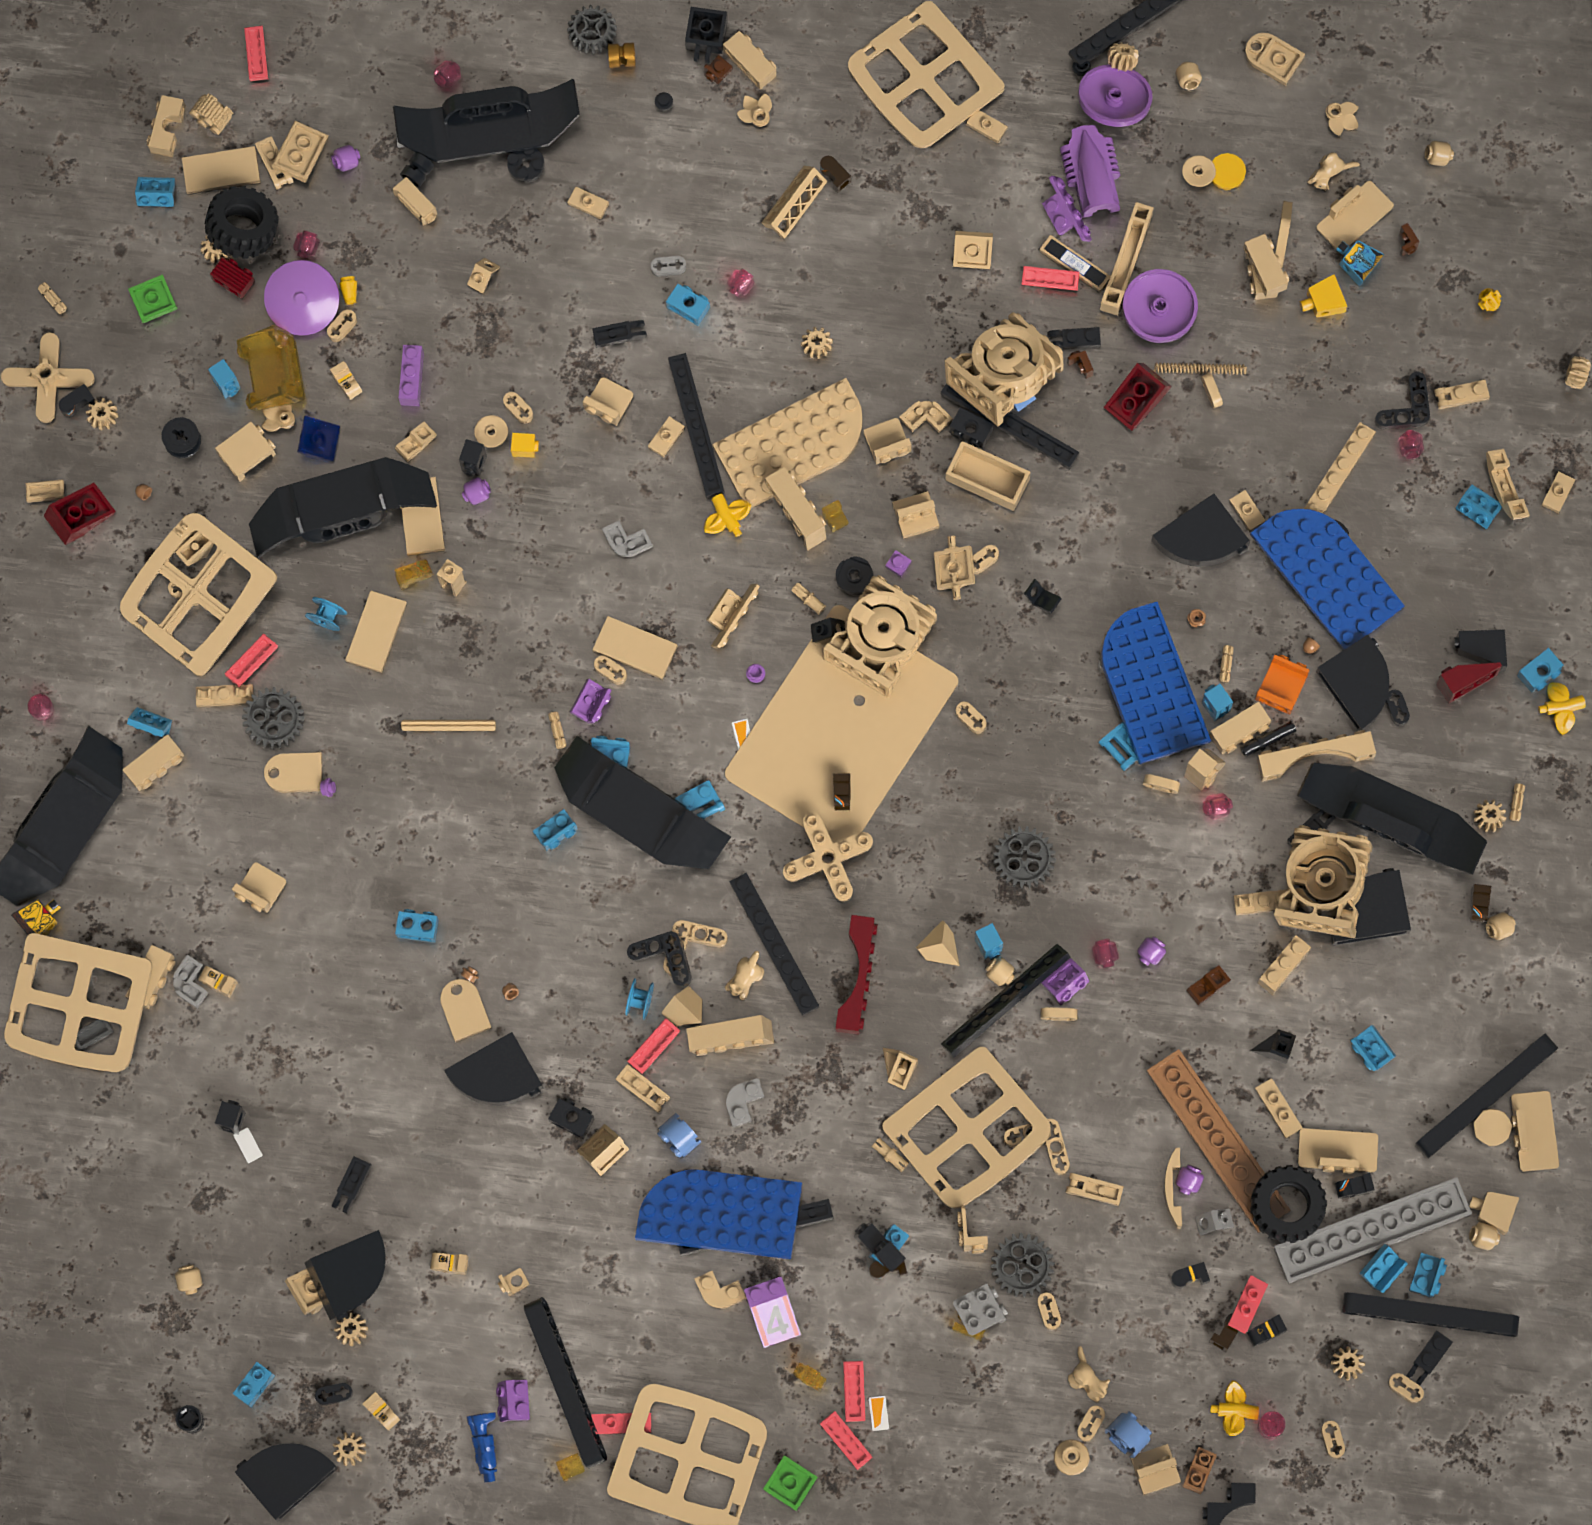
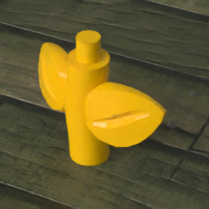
M722 493L716 495L711 499L716 513L706 518L704 531L716 534L723 531L726 527L729 532H733L735 537L740 536L742 532L739 529L741 525L738 520H742L748 515L751 503L743 499H737L728 506Z
M1552 682L1547 687V695L1550 701L1538 706V712L1546 713L1547 715L1555 714V726L1564 735L1575 723L1573 711L1585 708V699L1583 695L1569 698V691L1565 685Z
M1234 1380L1226 1388L1224 1394L1226 1403L1219 1402V1405H1211L1210 1413H1218V1416L1224 1417L1223 1428L1229 1436L1238 1435L1245 1428L1244 1418L1258 1420L1259 1406L1245 1404L1246 1392Z

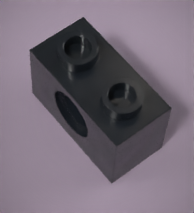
M960 407L950 425L949 432L954 438L964 439L968 441V444L983 449L993 431L994 424ZM974 427L975 431L969 433L966 431V428Z
M468 439L465 440L459 458L464 474L471 477L481 475L487 457L484 444Z
M559 1098L548 1118L549 1122L584 1140L595 1120L594 1116L591 1115L592 1111L584 1107L581 1109L575 1107V1103L567 1098L564 1100ZM570 1113L578 1115L574 1122L567 1120V1116Z
M228 1100V1102L222 1101L215 1124L220 1130L239 1135L246 1113L238 1102Z

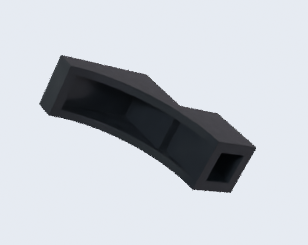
M862 1223L855 1230L854 1238L865 1246L889 1272L895 1270L906 1259L893 1243L888 1241L872 1223Z
M1231 1483L1230 1488L1227 1487L1226 1499L1230 1500V1503L1207 1502L1206 1507L1202 1508V1519H1206V1525H1220L1225 1516L1233 1510L1243 1506L1255 1505L1256 1483Z

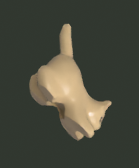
M1331 152L1322 157L1319 162L1320 169L1314 171L1307 183L1312 184L1314 182L1315 188L1324 189L1325 191L1329 190L1328 181L1332 176L1340 173L1342 170L1357 167L1360 164L1359 162L1345 164L1338 157L1337 153Z
M755 951L750 958L743 957L737 964L736 974L725 986L726 991H730L733 996L739 995L740 1000L747 998L752 983L759 981L764 975L763 967L756 963L759 958V951Z
M1079 1346L1077 1354L1080 1362L1073 1372L1068 1375V1382L1074 1389L1084 1388L1088 1397L1098 1403L1100 1398H1104L1107 1394L1110 1380L1103 1381L1096 1377L1093 1369L1086 1361L1083 1348Z

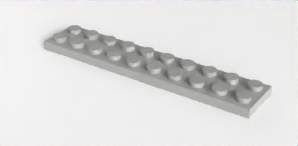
M1456 1177L1318 1229L1302 1241L1298 1240L1296 1243L1286 1241L1285 1243L1274 1246V1250L1289 1284L1377 1251L1384 1244L1390 1246L1470 1216L1472 1212Z

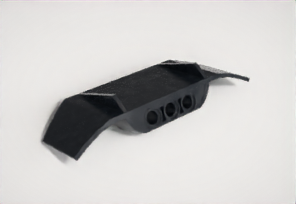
M574 79L551 89L530 94L516 86L455 94L447 98L442 107L431 109L393 106L398 143L437 163L548 147L580 116Z
M384 457L276 488L249 523L256 556L260 558L274 547L289 539L302 536L309 542L322 543L377 527L385 520L388 511L405 507L436 508L437 503L428 472L401 461Z
M90 726L87 727L67 765L54 775L15 833L13 845L0 861V895L16 906L60 884L122 791V748Z
M576 736L554 767L571 804L662 864L709 869L731 838L730 835L697 816L682 803L630 769L613 761L579 736Z
M1311 763L1297 793L1298 797L1329 815L1431 861L1473 875L1487 844L1486 839L1474 830L1458 813L1353 766Z

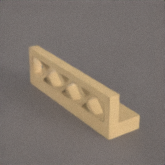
M803 166L761 223L766 228L773 229L781 238L785 239L828 181L814 167ZM816 176L820 183L817 187L812 188V180ZM808 191V199L805 202H801L802 193ZM793 206H797L795 216H791L790 209ZM782 220H786L784 231L778 227Z

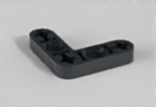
M1413 372L1408 379L1411 408L1379 411L1375 417V425L1378 428L1418 427L1428 423L1430 409L1426 377L1423 373ZM1415 377H1418V380H1422L1419 383L1418 390H1416V382H1412ZM1418 394L1422 395L1424 397V402H1415L1414 396ZM1410 413H1413V416H1412V417H1416V418H1413V422H1411V414H1410ZM1419 413H1422L1423 416H1426L1424 417L1423 421H1421L1420 418L1417 417ZM1405 414L1408 420L1401 423L1398 421L1397 416ZM1381 416H1384L1385 419L1391 420H1387L1386 423L1383 424V422L1380 419Z
M666 932L629 945L627 955L635 961L666 953L673 982L682 987L690 984L692 976L682 938L678 933ZM671 936L676 938L674 947L679 948V950H674L673 945L668 943L671 940ZM653 941H657L659 944V948L655 952L650 950V944ZM635 948H637V949H639V950H641V949H645V950H646V952H645V951L639 952V953H638V956L633 955V953H632V952L635 951ZM675 954H680L682 957L679 964L673 963L672 959ZM675 968H680L681 973L686 975V977L683 979L684 982L678 980L681 974L680 971L675 970Z

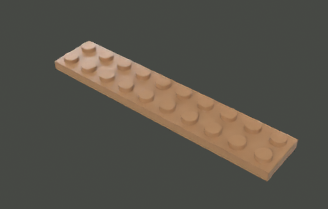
M1178 1049L1146 1072L1257 1233L1261 1232L1259 1226L1255 1225L1253 1214L1250 1212V1199L1257 1182L1264 1176L1265 1172L1182 1052ZM1276 1190L1271 1196L1270 1208L1272 1213L1280 1219L1291 1210Z

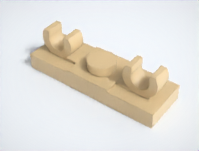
M237 685L196 687V706L247 705V700L253 702L251 695H254V685H241L240 687Z
M1288 889L1234 895L1236 916L1275 911L1278 908L1280 895L1288 891Z

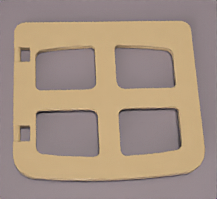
M925 1L910 14L904 16L870 41L865 47L855 52L848 62L850 74L869 100L887 121L909 143L917 148H927L933 145L1002 94L1005 89L1003 81L932 1ZM918 14L920 18L912 23L909 19ZM919 25L927 27L948 48L944 53L924 66L914 58L900 41L903 36ZM873 47L875 51L867 56L864 52ZM886 49L890 50L910 74L906 81L888 94L881 90L865 67L869 61ZM955 61H960L979 87L977 93L960 105H955L934 80L936 75ZM917 89H923L945 114L942 119L925 131L919 130L896 107L898 103Z
M191 513L186 515L174 527L140 570L121 600L120 611L126 620L179 660L193 673L203 676L210 670L276 583L277 574L206 517L198 513ZM194 531H198L215 544L217 550L197 577L191 579L171 564L169 559ZM229 558H233L250 572L251 578L232 608L229 609L209 594L207 587ZM157 574H162L182 590L181 598L161 624L155 623L138 608L139 602ZM197 603L220 620V624L195 651H191L174 638L172 633L191 607ZM140 616L148 622L145 627L137 622ZM184 652L193 657L190 662L181 657Z
M29 934L25 941L9 1017L6 1022L4 1032L6 1043L11 1048L63 1064L109 1072L125 1070L132 1058L153 968L152 962L146 958L46 935ZM28 953L34 954L32 965L26 964ZM39 959H57L78 964L74 987L70 996H61L32 988ZM94 968L104 969L131 979L132 986L126 1009L113 1008L87 1000V992ZM28 1004L57 1009L66 1013L64 1030L58 1046L36 1040L22 1033ZM15 1011L20 1012L18 1024L12 1023ZM83 1017H91L121 1025L119 1042L114 1055L95 1054L75 1049L80 1022Z
M978 1047L885 1120L882 1125L885 1134L898 1147L942 1202L954 1209L964 1207L1004 1179L1029 1158L1049 1138L1051 1132L1050 1123L985 1047ZM982 1073H986L1001 1089L1003 1095L978 1116L969 1118L953 1100L951 1094ZM940 1106L957 1126V1132L930 1154L924 1155L908 1136V1133L934 1107ZM1016 1107L1030 1123L1032 1131L1006 1156H1001L983 1135V1131L1010 1108ZM900 1135L908 1142L904 1146L897 1140ZM965 1144H971L990 1167L970 1183L955 1190L937 1171V1167ZM938 1180L946 1187L942 1191L935 1185Z
M658 1384L647 1385L638 1395L607 1486V1493L615 1499L692 1525H738L766 1441V1426L758 1418L709 1398ZM654 1402L671 1404L695 1412L692 1426L684 1444H678L644 1431L651 1406ZM710 1418H716L749 1434V1441L740 1464L704 1453L701 1450V1443ZM752 1444L758 1446L755 1457L748 1455ZM642 1447L672 1457L678 1461V1467L669 1493H662L630 1478L629 1471L637 1448ZM695 1467H701L735 1480L725 1509L711 1508L684 1499L692 1470ZM732 1503L739 1505L735 1516L729 1515Z

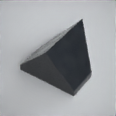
M1278 1029L1276 1033L1250 1051L1286 1064L1296 1035Z

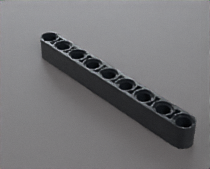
M1546 1033L1415 1144L1429 1159L1473 1122L1483 1110H1487L1558 1049L1556 1044Z
M1349 1292L1344 1293L1342 1313L1348 1315L1518 1337L1520 1317L1517 1315Z
M541 1297L524 1305V1311L583 1463L587 1468H591L607 1461V1454L599 1434L595 1433L597 1429L548 1303Z

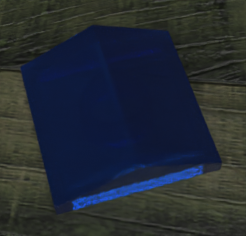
M304 416L297 452L311 459L333 462L340 426Z

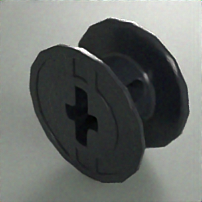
M184 417L168 421L161 432L162 441L167 452L179 459L193 456L201 445V435L196 424ZM177 435L180 436V437H183V435H184L186 441L183 440L182 438H180V440H179L178 437H177Z

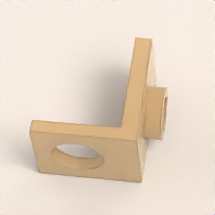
M483 258L475 264L467 285L484 293L492 273L497 271L500 266Z
M521 1268L504 1277L502 1274L498 1276L500 1279L498 1285L503 1293L507 1292L509 1297L530 1285ZM516 1275L522 1278V1284L518 1287L511 1284L512 1277Z

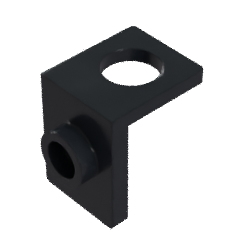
M1036 579L1031 582L1024 592V595L1033 606L1048 613H1052L1062 599L1060 596L1044 590ZM1036 587V593L1031 596L1032 589Z
M827 618L812 623V641L816 643L833 637L837 633L836 624L840 626L841 632L845 631V621Z

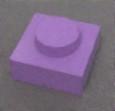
M895 550L886 563L885 568L902 577L912 560Z

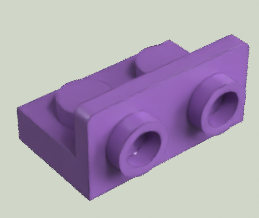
M1070 958L1041 983L1055 997L1058 1004L1062 1005L1069 1001L1080 989H1083L1089 982L1085 971Z

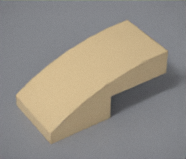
M423 422L413 429L407 438L397 444L395 450L409 462L437 434Z

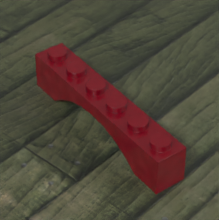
M851 915L849 938L858 955L859 975L852 994L838 1009L836 1032L859 1035V1029L863 1030L865 1018H861L862 1010L866 1011L867 999H864V993L869 992L870 980L866 979L867 973L872 971L873 962L869 961L870 954H874L875 949L872 936L877 935L878 924L874 923L875 918Z

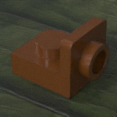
M718 55L709 66L707 64L704 66V76L710 82L714 81L719 84L731 72L733 66Z
M1406 223L1401 226L1399 234L1401 241L1406 244L1401 247L1400 254L1402 256L1414 253L1419 245L1418 238L1409 224Z
M1086 351L1072 352L1067 358L1068 366L1077 363L1080 374L1084 373L1086 379L1092 377L1094 370Z

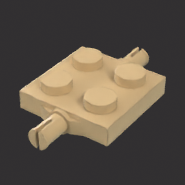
M948 536V548L943 551L934 552L937 589H952L953 600H960V588L975 584L972 547H957L955 536Z

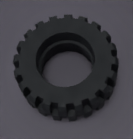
M236 186L229 187V190H221L210 201L204 223L205 233L208 235V240L214 243L213 246L217 250H222L223 254H230L233 258L242 257V259H248L249 256L254 258L259 256V253L263 254L266 252L267 248L272 245L279 222L278 211L275 206H272L273 202L270 198L267 199L264 193H259L252 187L251 189L246 188V186H240V188H236ZM232 215L245 216L252 220L257 227L248 230L240 229L229 223L226 218Z
M1293 1165L1275 1167L1274 1170H1269L1259 1179L1250 1199V1212L1253 1214V1221L1255 1225L1259 1226V1230L1262 1233H1266L1268 1238L1272 1240L1277 1239L1281 1243H1285V1241L1296 1243L1298 1240L1307 1239L1308 1236L1317 1230L1325 1217L1327 1207L1325 1189H1322V1183L1319 1179L1316 1180L1313 1177V1173L1304 1171L1302 1167L1294 1168ZM1280 1187H1294L1305 1196L1307 1209L1304 1216L1299 1220L1285 1222L1278 1219L1272 1213L1270 1199L1272 1194Z

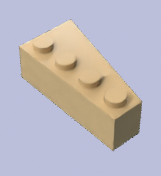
M762 1015L687 1028L689 1051L696 1054V1056H704L708 1052L713 1051L720 1053L728 1049H742L751 1046L774 1044L772 1022Z

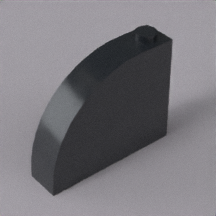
M1212 494L1153 534L1151 540L1170 559L1197 567L1220 564L1236 554L1242 555L1248 550L1250 543L1248 537L1215 494Z
M1366 635L1320 665L1316 671L1358 731L1366 730L1379 717L1387 700L1390 685L1386 661L1378 649L1377 641L1374 638H1370L1369 635Z
M1388 868L1382 870V873L1365 877L1363 893L1355 905L1359 913L1356 924V937L1349 938L1331 934L1333 946L1410 933L1411 926L1400 870Z
M513 1032L444 1070L458 1091L469 1099L486 1105L501 1106L513 1104L529 1096L531 1098L536 1097L544 1089Z
M379 1230L312 1257L305 1262V1266L329 1320L337 1318V1321L348 1317L347 1313L366 1302L378 1288L386 1263L382 1236Z
M279 1444L258 1452L248 1461L244 1459L236 1466L237 1470L235 1473L272 1517L279 1521L331 1476L338 1467L324 1454L311 1447L301 1444Z

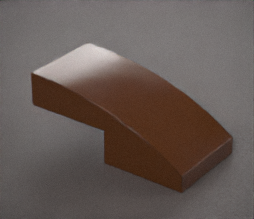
M1218 965L1205 974L1203 978L1191 985L1186 991L1197 1005H1200L1229 983L1231 979Z

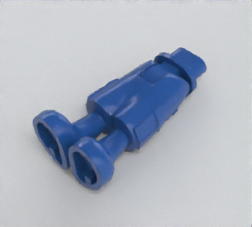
M495 1412L467 1416V1422L473 1435L471 1438L475 1450V1461L478 1464L480 1474H483L484 1483L496 1481L494 1472H497V1469L494 1468L497 1462L493 1434L487 1435V1424L496 1419Z

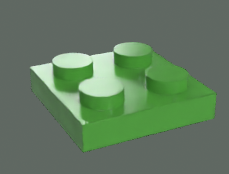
M163 274L128 289L142 323L177 310Z
M784 1455L763 1490L797 1511L818 1477Z

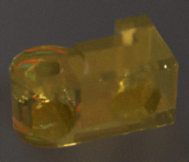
M421 560L395 569V577L401 590L433 576L427 560Z

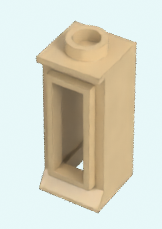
M407 177L392 189L394 196L398 197L403 205L422 222L423 226L435 220L437 215L435 206Z
M447 559L438 571L437 577L443 589L450 583L453 595L457 597L467 581L464 580L463 569Z

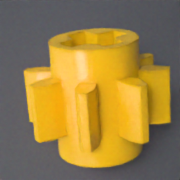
M1486 288L1479 294L1478 305L1482 310L1494 311L1500 306V298L1502 296L1498 290L1494 291L1492 288Z

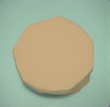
M1498 1109L1483 1110L1473 1122L1476 1138L1487 1146H1497L1505 1142L1509 1138L1512 1129V1123L1506 1113Z

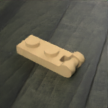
M272 136L255 143L276 190L282 188L281 186L286 183H293L292 177L286 174L278 179L276 175L282 172L272 168V164L279 152Z
M1486 380L1434 390L1435 397H1438L1439 401L1437 402L1438 409L1489 400L1490 398ZM1449 395L1450 400H1446L1445 396Z
M628 1064L615 1079L657 1113L661 1111V1106L664 1102H668L670 1099L665 1092ZM654 1094L659 1096L655 1102L651 1100Z
M1070 1173V1184L1066 1187L1065 1191L1067 1194L1119 1206L1124 1186ZM1078 1182L1084 1183L1082 1189L1077 1188Z

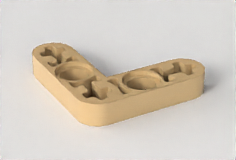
M1283 201L1275 256L1278 255L1281 260V268L1283 267L1293 202Z
M684 920L677 921L672 928V932L678 934L679 931L676 928H680L681 925H684V928L687 930L686 932L683 931L681 936L682 939H685V941H682L685 951L688 941L717 948L724 947L728 942L727 933L719 928ZM698 929H703L706 935L704 938L698 939L695 937V932ZM709 931H712L711 935L717 937L718 934H722V938H724V940H721L720 943H717L715 938L710 937L711 941H707L709 938ZM671 936L669 943L673 945L676 939H673L674 937ZM675 954L673 956L680 957V960H678L677 958L675 960V964H679L682 960L681 955ZM665 956L664 971L667 975L671 976L670 969L667 966L669 965L667 957Z
M1047 1119L1052 1126H1056L1053 1130L1054 1136L1059 1135V1138L1054 1137L1045 1141L1051 1167L1056 1174L1063 1175L1068 1172L1070 1163L1060 1126L1056 1120ZM1026 1124L1008 1129L1004 1134L1005 1144L1009 1147H1016L1021 1142V1137L1016 1138L1015 1143H1012L1011 1140L1007 1139L1010 1137V1133L1017 1136L1020 1135L1019 1130H1023V1137L1025 1138L1027 1136L1026 1130L1032 1128V1126ZM1052 1142H1059L1061 1150L1053 1152L1050 1149V1144ZM1063 1153L1064 1156H1061L1060 1159L1062 1163H1066V1166L1060 1171V1168L1055 1167L1058 1165L1057 1157L1053 1159L1052 1156H1059Z

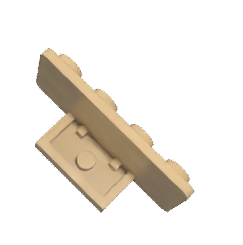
M1367 181L1361 187L1359 185L1354 188L1350 187L1344 193V197L1341 200L1336 199L1330 205L1329 215L1317 225L1316 229L1335 249H1337L1342 241L1350 246L1391 211L1394 204L1373 182Z
M1548 1091L1513 1094L1511 1096L1513 1112L1511 1123L1512 1128H1515L1513 1141L1518 1151L1520 1170L1527 1172L1557 1169L1559 1167V1158L1550 1093Z
M1307 1128L1300 1130L1299 1167L1322 1169L1324 1172L1342 1170V1173L1349 1174L1354 1173V1171L1373 1173L1377 1170L1378 1135L1376 1133Z

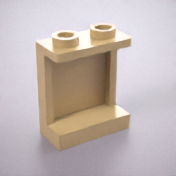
M252 422L215 448L217 454L239 482L246 478L245 473L270 455L272 457L276 455L274 452L275 445L270 439L266 440L263 437L264 432L259 425L255 426Z

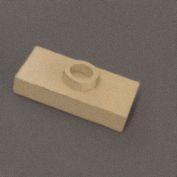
M980 110L974 113L966 123V126L997 144L1008 126Z
M575 187L567 202L568 205L598 219H602L609 205V201L578 187Z
M669 416L648 445V448L664 458L685 429V426Z
M1558 471L1541 506L1559 514L1575 479Z
M64 480L26 483L27 503L54 501L65 497Z
M1246 490L1229 499L1230 504L1249 532L1266 521Z

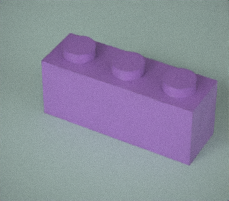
M403 345L399 401L402 406H420L424 359L422 346Z

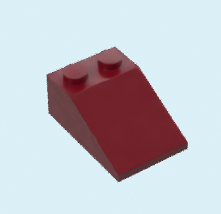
M1137 363L1103 408L1133 431L1157 406L1172 386L1146 364Z
M92 483L50 504L44 517L62 542L67 545L81 538L115 514L116 511L97 485Z
M1499 662L1457 665L1453 668L1449 666L1441 671L1442 674L1439 676L1436 685L1449 704L1496 677L1502 665Z

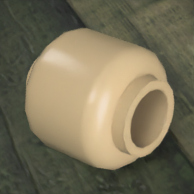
M1183 62L1176 69L1175 74L1178 83L1183 89L1193 90L1201 83L1202 76L1197 64Z
M1432 141L1426 146L1424 156L1430 165L1446 166L1453 159L1454 151L1447 142Z
M1501 912L1488 918L1485 928L1490 938L1502 940L1514 933L1516 923L1512 916Z
M1002 957L993 958L985 968L987 970L986 976L998 986H1002L1005 983L1007 985L1010 984L1015 977L1013 975V965Z
M1479 1222L1470 1229L1469 1240L1474 1247L1491 1250L1495 1245H1498L1500 1234H1498L1496 1227Z
M193 1264L179 1267V1271L175 1273L178 1290L181 1292L185 1291L186 1295L197 1293V1288H200L203 1284L199 1268L194 1267Z

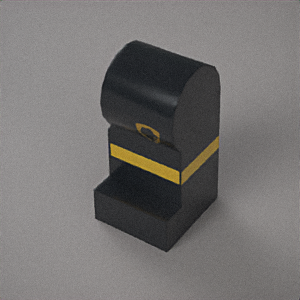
M1198 1263L1175 1271L1171 1277L1173 1287L1182 1289L1187 1284L1200 1280L1201 1285L1209 1283L1210 1278L1205 1263Z
M1278 1314L1246 1333L1255 1347L1286 1333L1287 1328Z

